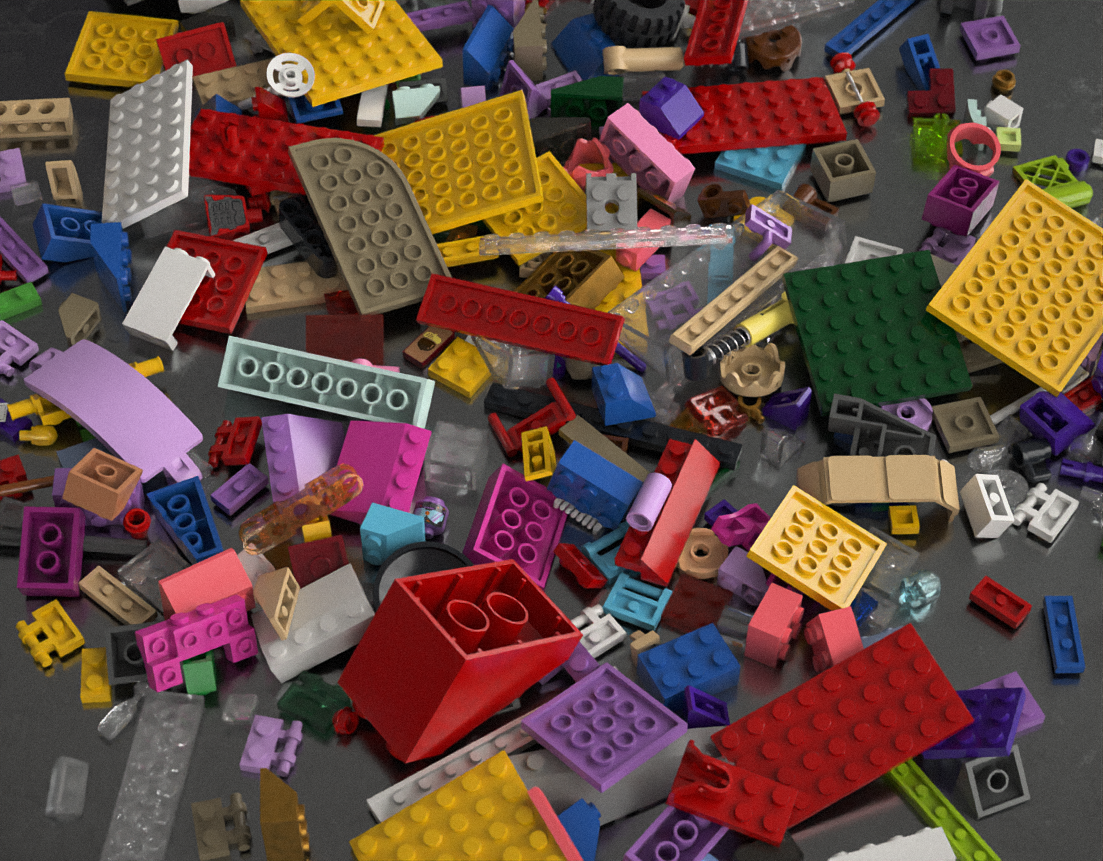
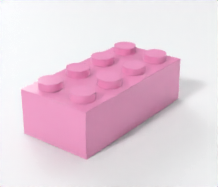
M629 103L608 116L599 141L608 147L611 153L610 157L629 176H631V173H636V183L642 189L654 191L672 203L685 194L695 170L691 162L684 158L675 149L673 144L658 133V130L650 125L641 116L640 112Z

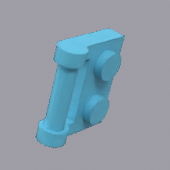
M627 520L619 524V528L593 543L587 542L581 546L582 553L606 577L609 585L616 582L621 572L630 574L633 570L615 565V557L620 546L602 556H599L597 552L625 537L630 526Z
M621 572L603 605V610L605 614H610L613 617L644 629L655 631L666 607L671 602L673 591L667 588L661 590L632 579L629 574ZM628 588L638 593L652 597L654 599H657L658 602L625 589Z

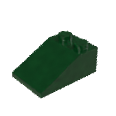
M598 76L551 89L550 127L599 130V127L605 126L607 117L623 107L624 77Z

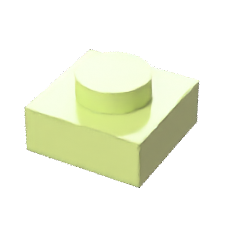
M996 127L995 135L1000 142L1001 151L1020 152V128Z

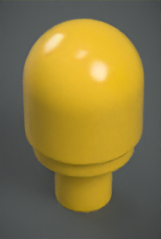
M50 425L32 426L31 430L19 431L20 441H31L32 445L50 446L56 442L58 437L56 429Z

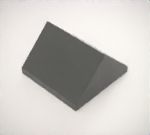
M1013 743L1009 756L977 757L962 762L956 783L977 818L1031 799L1016 743Z

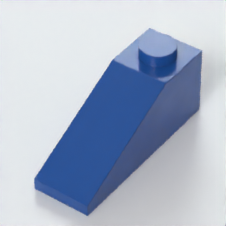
M924 34L907 39L898 48L905 69L919 91H929V69H940L929 34Z

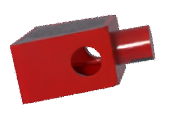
M204 195V206L210 237L233 241L250 234L249 224L263 222L261 208L247 209L244 196Z

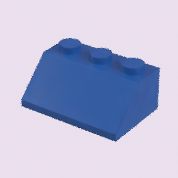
M492 5L486 7L463 47V84L474 87L485 86L486 90H490L493 83L498 81L500 70L502 67H506L509 54L513 52L514 28Z
M593 13L572 19L551 42V47L569 73L576 71L582 80L598 76L622 77V74L607 75L604 72L602 50L616 45L609 35L602 31V26H598Z

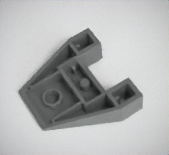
M834 394L828 431L853 435L850 456H933L936 435L861 398ZM831 503L828 505L842 507L854 503Z

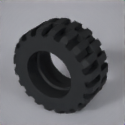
M594 0L593 14L598 26H602V31L606 35L609 34L612 40L616 42L618 40L622 42V45L627 47L631 45L634 48H654L670 41L676 33L685 9L684 0ZM632 3L641 5V6H643V7H645V8L638 7V6H636V5H634V4H632Z

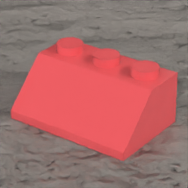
M229 548L158 581L165 620L170 619L174 614L195 610L198 605L211 604L236 594L245 600L246 611L256 608L252 583L233 548Z

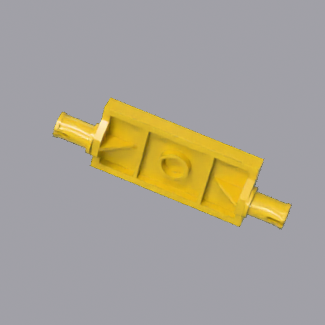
M159 356L140 363L135 361L128 364L144 377L164 372ZM39 394L29 395L30 398L7 404L12 421L33 413L39 415L43 426L57 425L64 419L71 418L70 415Z

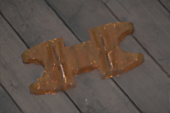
M340 464L305 484V489L281 503L277 501L244 521L238 529V535L244 550L251 555H260L297 534L296 529L320 515L325 517L357 497L362 492L363 481L356 470L349 464ZM345 469L351 471L338 475L339 472ZM352 478L351 481H349L346 484H343V482L346 479ZM358 481L357 488L352 492H348ZM300 503L307 505V509L303 514L293 513L296 505ZM253 526L243 535V532L247 527ZM258 535L255 539L248 540L251 536ZM251 542L254 545H259L262 543V545L257 549H250L248 547V545Z

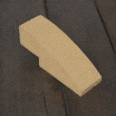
M71 160L46 162L53 200H56L57 206L82 208L83 193L73 162Z

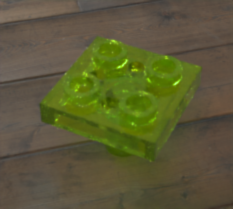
M940 113L936 114L934 119L913 118L914 158L948 160L947 134L954 127L961 124V120L949 119L944 113H942L941 119H939ZM960 140L954 142L957 154L962 159L963 143Z

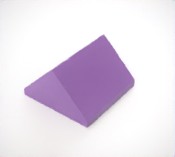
M510 60L499 97L522 90L526 100L529 122H531L550 103L527 74L513 60Z

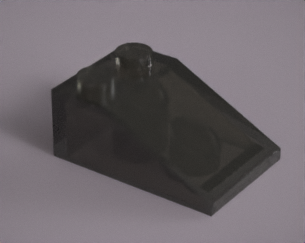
M589 117L529 119L536 158L550 151L561 166H563L569 159L577 139L583 138L591 141V120Z

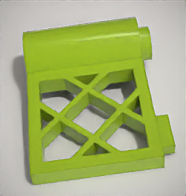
M1056 155L1013 166L1012 172L1021 183L1027 179L1034 185L1047 187L1042 190L1070 208L1089 204L1093 197L1091 186L1085 181L1078 182L1068 170L1069 165L1063 158H1058ZM1049 165H1054L1055 168H1056V170H1052V169H1048V168H1044V167H1045V166H1049ZM1029 171L1036 174L1035 176H1031L1024 174L1023 172ZM1040 174L1050 176L1052 179L1047 180L1039 178ZM1056 179L1066 180L1067 183L1056 182Z

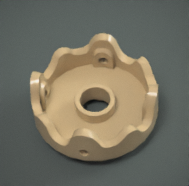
M769 343L765 348L754 344L748 348L743 347L736 352L732 350L730 356L724 355L723 360L720 361L719 376L723 385L734 394L746 397H761L773 393L781 386L784 380L785 361H780L778 349L774 343Z

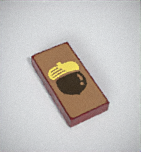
M429 326L402 351L403 358L423 369L455 339V333Z

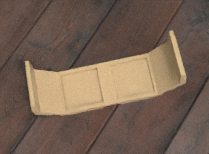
M935 456L823 457L818 462L804 465L798 468L796 473L797 487L825 505L831 503L936 502L947 508L949 522H953L954 517L958 515L960 510L955 466L944 460L939 461Z

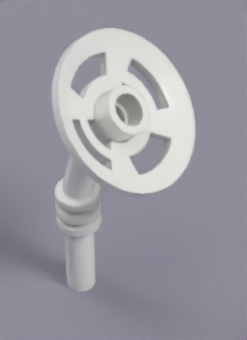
M280 54L273 58L268 65L267 81L270 87L265 88V90L276 96L279 94L286 97L304 95L311 89L314 83L315 72L313 66L305 57L299 54ZM285 61H293V62H297L298 64H297V65H295V64H284V65H282V62H285ZM274 69L279 72V83L277 84L273 80ZM305 69L308 73L307 84L302 83L301 72ZM299 89V91H296V92H287V91H286V90H288V91H294V90ZM251 97L238 103V107L242 111L253 107Z

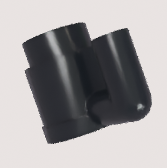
M1033 438L1012 444L1013 460L1018 468L1023 469L1028 482L1036 483L1051 479L1052 475L1049 469L1035 472L1033 464L1043 462L1044 459L1051 457V447L1046 438Z

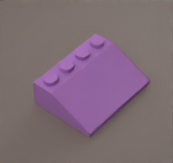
M293 414L261 417L276 521L323 512L345 440L342 423Z

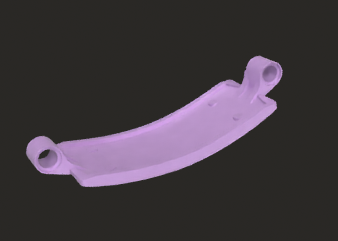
M85 339L80 340L64 352L49 348L29 362L33 373L24 378V384L30 390L55 404L79 422L116 458L143 469L140 477L142 483L147 482L162 470L169 486L199 476L201 481L203 478L201 471L186 454L203 441L201 432L156 386L126 362L99 345Z

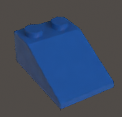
M299 89L294 90V91H288V90H286V91H287V92H296V91H299ZM304 95L298 97L283 96L287 109L297 124L343 114L339 99L312 107Z
M42 203L32 224L41 259L70 262L93 257L90 244L91 224L102 223V212Z

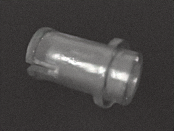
M192 448L186 453L201 471L202 479L211 474L210 470H213V466L198 455L197 449Z

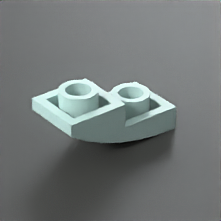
M968 99L964 122L978 123L986 126V117H981V110L977 109V100ZM973 144L977 150L983 151L984 144Z

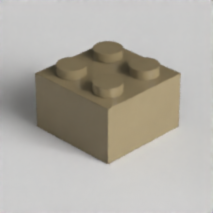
M858 139L813 149L810 170L827 202L873 192L876 171Z

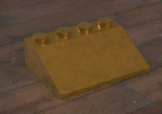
M566 239L514 292L545 298L556 285L563 291L562 294L565 296V300L571 305L594 309L625 277L611 255Z

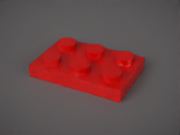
M224 22L155 40L164 71L186 60L193 66L192 79L194 76L237 67Z

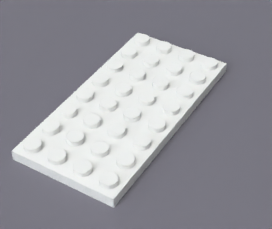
M188 60L173 65L170 69L161 74L154 75L151 79L133 86L132 89L122 94H117L110 100L102 223L121 222L124 229L188 197L193 66Z

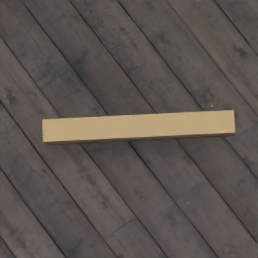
M777 246L671 334L669 343L691 355L777 282L783 273L790 271L797 264L798 258Z

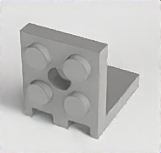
M586 173L587 234L637 233L636 173H631V176L616 177V173H606V177H591V173ZM615 203L619 210L614 214H610L605 210V205Z

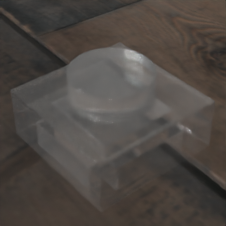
M229 694L222 714L224 723L252 724L259 704L257 695Z

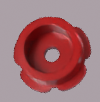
M348 706L338 710L332 719L334 730L342 735L353 733L359 722L358 714Z

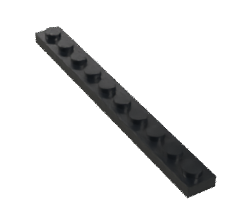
M492 382L484 400V408L528 418L556 401L554 397ZM568 401L576 416L579 415L601 434L629 438L630 445L663 453L669 439L691 445L696 439L720 462V467L735 471L742 453L743 444L643 419L605 426L598 408Z

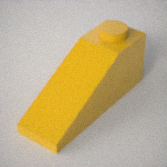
M547 426L522 432L525 480L531 481L553 475L556 469V456Z

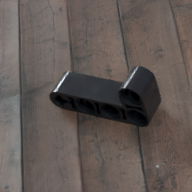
M297 194L281 201L279 204L280 228L319 277H334L338 273V266L323 231L316 224L318 220L307 195Z

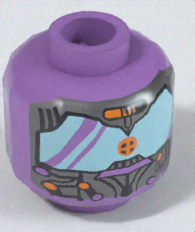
M426 496L424 499L417 501L414 507L413 514L424 517L426 539H431L433 536L444 532L449 515V510L444 505V501L437 497Z

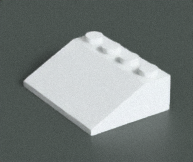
M349 563L300 589L286 640L281 641L263 609L252 614L251 618L267 663L282 684L358 644L375 613L352 565Z

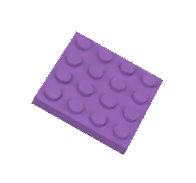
M607 662L521 720V729L600 793L606 791L684 735L688 728V724Z

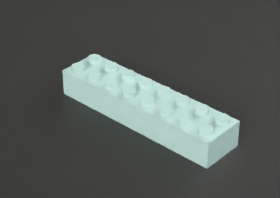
M233 336L228 338L218 387L373 422L407 423L425 429L435 381L422 377Z

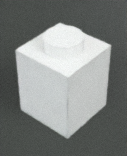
M1000 95L995 100L989 101L984 108L986 126L996 131V127L1017 128L1020 125L1024 108Z

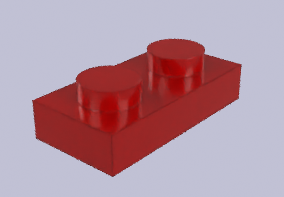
M559 543L553 550L560 559L559 563L567 570L572 571L577 577L576 581L582 587L602 589L608 581L574 544Z
M985 576L969 596L971 601L1014 629L1031 612L1033 606L988 576Z

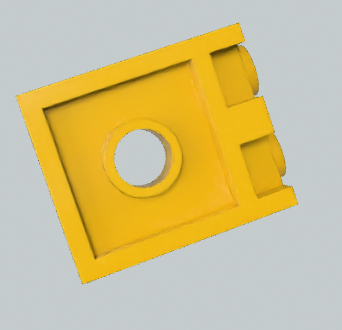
M306 0L299 8L301 13L297 21L302 26H305L334 3L369 34L374 30L385 2L383 0Z

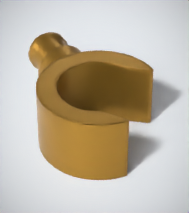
M739 395L737 402L738 412L743 416L753 417V419L757 420L758 424H762L765 421V417H763L760 410L761 397H758L755 405L747 406L743 403L744 396Z

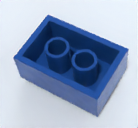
M574 440L558 462L547 490L552 492L555 497L575 506L579 512L596 518L602 526L615 530L629 512L643 482Z
M711 623L638 654L636 673L648 693L670 711L675 712L682 709L684 687L690 685L712 696L738 684L741 666L715 625Z

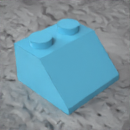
M376 503L371 504L360 527L363 560L373 565H382L392 553L401 547L426 541L424 517Z

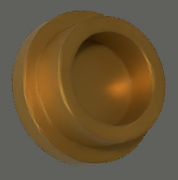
M999 70L993 76L992 84L996 89L1009 91L1015 87L1016 79L1011 71Z

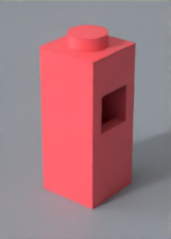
M650 209L637 222V233H626L616 244V261L636 272L670 237L671 219Z

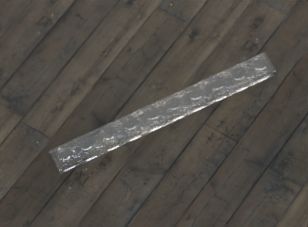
M714 223L709 227H701L699 224H690L686 228L666 225L662 226L661 229L638 227L635 230L625 231L624 228H613L607 232L589 229L585 233L565 230L561 231L560 234H550L543 231L526 236L523 233H513L505 237H499L498 234H489L484 236V238H480L479 255L732 243V226H726L725 223Z

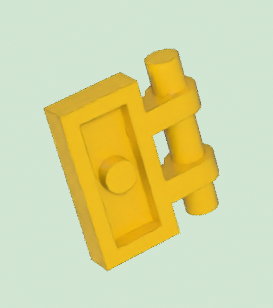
M57 599L32 612L35 622L27 625L24 620H21L15 625L19 632L18 637L24 644L30 647V654L43 667H48L53 661L49 656L50 652L56 650L61 658L85 644L84 637ZM44 633L47 639L40 643L37 635Z

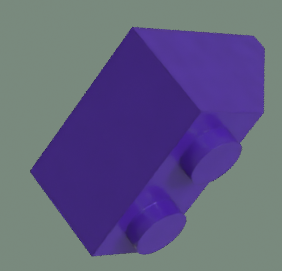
M664 77L640 99L639 112L641 116L659 132L678 140L704 117V111L687 86L672 78Z

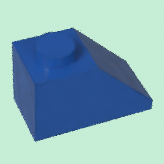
M581 798L557 817L584 861H595L601 814L592 802L587 804Z

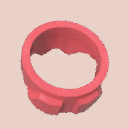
M965 123L954 127L947 134L948 141L946 142L949 168L951 169L954 165H958L984 176H991L994 172V165L1001 154V146L997 136L989 128L978 123ZM968 139L973 144L989 146L993 151L991 161L981 166L965 162L957 154L954 142Z
M596 137L592 141H587L583 138L577 139L573 151L565 162V167H563L584 193L586 173H591V177H606V173H613L614 170L609 159L611 156L610 150ZM600 163L604 164V169L590 171L578 164Z

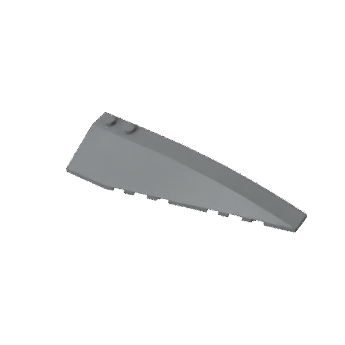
M727 726L687 729L684 735L603 793H600L547 749L508 757L527 790L535 786L539 787L557 816L583 798L587 804L592 802L600 812L601 817L599 821L601 826L613 820L615 822L626 818L627 814L636 810L642 811L666 801L689 740H694V745L703 754L723 761L710 736Z

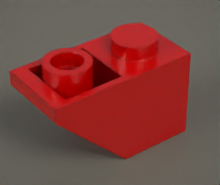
M260 86L255 87L256 97H251L253 112L258 111V114H254V116L289 123L285 100Z

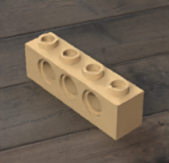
M70 98L0 101V138L72 135L73 111Z

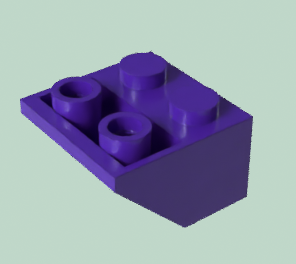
M1040 391L1019 406L1020 424L1035 438H1046L1050 444L1051 453L1054 456H1057L1096 427V424L1061 392L1058 397H1055L1048 391Z

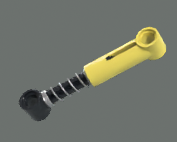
M786 292L782 293L781 300L737 324L734 331H730L728 335H723L713 343L707 344L706 347L700 346L691 355L682 351L684 377L690 381L704 380L709 377L710 368L716 364L717 359L723 360L724 355L730 356L731 351H738L739 346L748 348L788 324L794 323Z

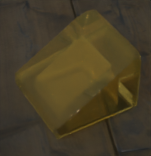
M688 407L668 421L671 427L699 434L701 432L707 433L700 417L691 407Z

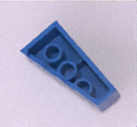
M199 476L146 494L156 518L192 565L224 551Z

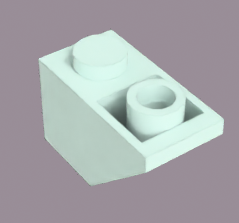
M424 84L420 88L410 89V87L405 86L392 91L396 125L411 124L416 120L422 119L438 100L440 86Z

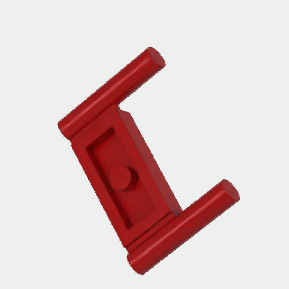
M555 378L547 379L546 385L556 402H552L508 429V431L505 430L496 413L488 416L489 423L509 457L515 456L518 450L523 453L522 432L547 426L551 436L559 431L566 424V421H572L576 418L574 410Z

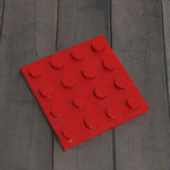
M174 230L167 247L173 250L180 248L191 257L196 258L200 256L207 259L215 273L213 278L206 275L203 277L179 324L232 334L268 254L266 247Z

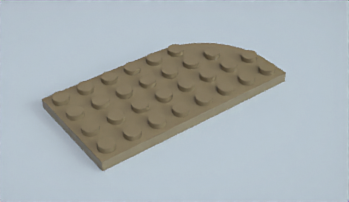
M342 138L318 139L288 148V154L361 319L423 301L432 273L451 277L405 175L389 157L367 144Z

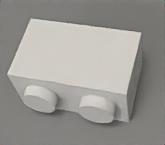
M975 474L960 491L975 537L999 538L1015 521L998 475Z

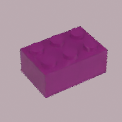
M954 165L928 194L921 220L929 222L932 226L950 230L956 235L967 237L992 208L1000 181Z
M24 506L17 589L23 596L79 597L86 516L80 508Z

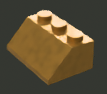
M260 768V825L267 861H304V852L310 851L304 804H299L296 791L267 768Z

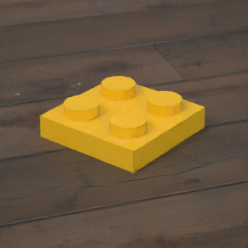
M457 337L428 368V376L471 398L499 367V359Z

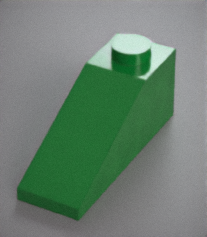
M214 649L183 660L188 695H205L212 691H217Z

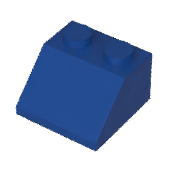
M618 363L592 367V392L605 426L656 417L655 409L642 377Z

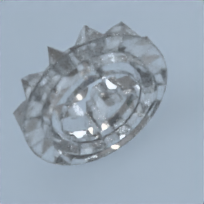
M998 470L990 474L999 476L1003 488L1012 486L1011 492H1004L1011 507L1017 503H1023L1029 491L1028 483L1023 476L1011 470Z

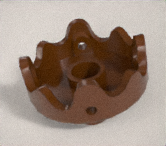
M764 19L753 24L747 30L744 42L747 45L749 64L757 59L764 69L780 66L782 71L790 70L795 58L801 55L802 36L799 30L792 24L777 19Z

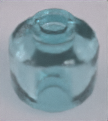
M919 569L901 580L899 587L900 595L908 606L913 609H921L935 602L940 597L941 583L936 574L927 569Z

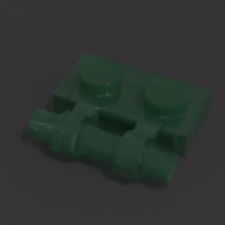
M303 671L299 676V681L305 685L302 687L293 682L277 702V707L282 712L326 735L333 726L332 719L334 714L341 709L336 704L340 702L348 706L352 700L341 686L337 684L333 686L323 681L322 676ZM319 691V692L325 694L326 697L323 698V697H321V696L315 694L314 692Z

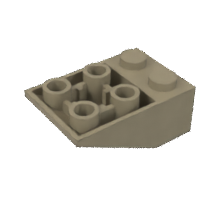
M538 0L532 1L513 30V61L527 74L531 81L542 80V72L547 70L546 56H543L547 53V41L543 39L545 37V23H540L544 22L543 8H539Z

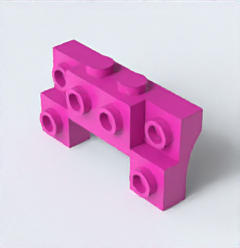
M757 503L748 504L737 512L718 516L711 530L724 545L728 547L743 545L749 551L771 517ZM771 573L765 583L768 587L771 583H774L800 595L803 594V592Z
M237 594L211 604L198 605L195 610L174 614L168 620L135 632L137 646L145 664L149 687L157 693L183 683L179 663L183 660L220 646H224L225 658L233 663L258 654L255 630L248 623L245 600Z

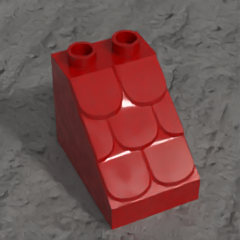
M514 559L394 579L337 683L351 698L354 711L362 718L369 720L386 740V748L389 753L404 763H409L442 754L446 749L467 736L475 727L521 697L525 690L569 659L583 634Z

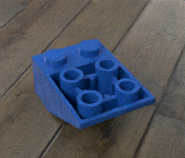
M121 222L91 224L90 244L97 276L122 311L127 312V301H132L131 287L128 286V283L132 282L131 267H128L129 264H132L131 249L126 248L129 247L128 232H123Z

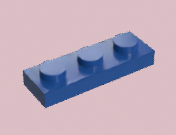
M1044 596L1043 607L1055 673H1083L1085 661L1073 597Z

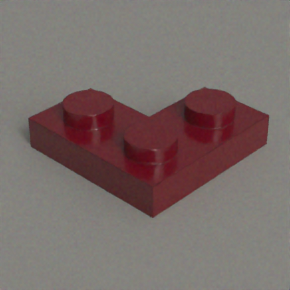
M953 68L929 69V91H908L906 94L907 115L954 116L956 106Z

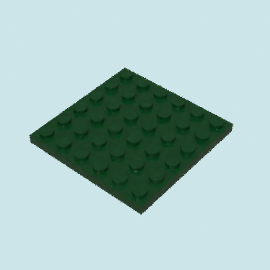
M930 250L783 273L781 279L821 417L830 415L834 394L861 398L879 407L970 391L973 387L955 330L926 311L928 304L941 289Z

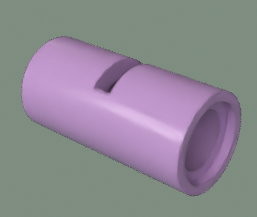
M655 472L649 473L646 476L626 517L628 524L639 531H649L652 529L672 488L671 481L666 476Z

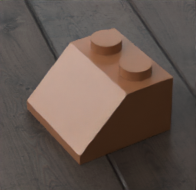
M93 448L69 471L62 499L71 502L77 507L93 512L101 518L113 521L125 508L142 475L143 469Z

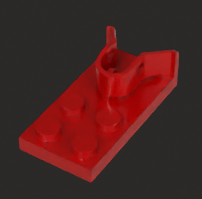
M689 740L665 804L779 847L799 790L705 755L694 745V740Z

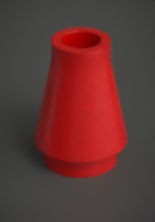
M140 508L131 509L123 519L125 529L132 539L147 540L151 523L150 515Z

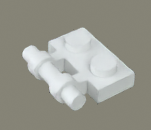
M1038 483L1035 488H1031L1026 494L1027 499L1024 503H1020L1014 510L1013 518L1015 521L1013 524L1019 526L1023 521L1028 520L1030 521L1028 531L1052 543L1077 509L1079 501L1057 489L1051 495L1045 493L1047 487L1043 483ZM1035 505H1042L1039 511L1033 509Z
M600 604L592 608L586 607L580 611L579 616L570 620L577 629L585 624L590 625L580 631L583 634L580 642L594 658L626 639V632L610 614L601 619L598 617L604 613Z

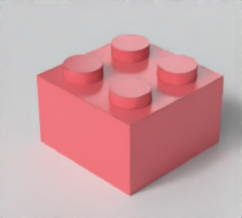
M771 583L748 624L744 656L774 669L780 659L783 661L786 659L791 646L789 642L791 638H797L802 624L799 623L805 610L801 607L802 595Z
M851 606L819 614L805 624V639L808 645H812L814 652L812 657L815 671L820 672V674L864 649Z

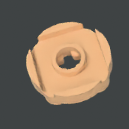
M693 528L677 563L679 573L685 578L708 579L718 577L719 568L728 557V546L721 543L712 530ZM697 550H703V554L708 555L698 557L695 554H697Z

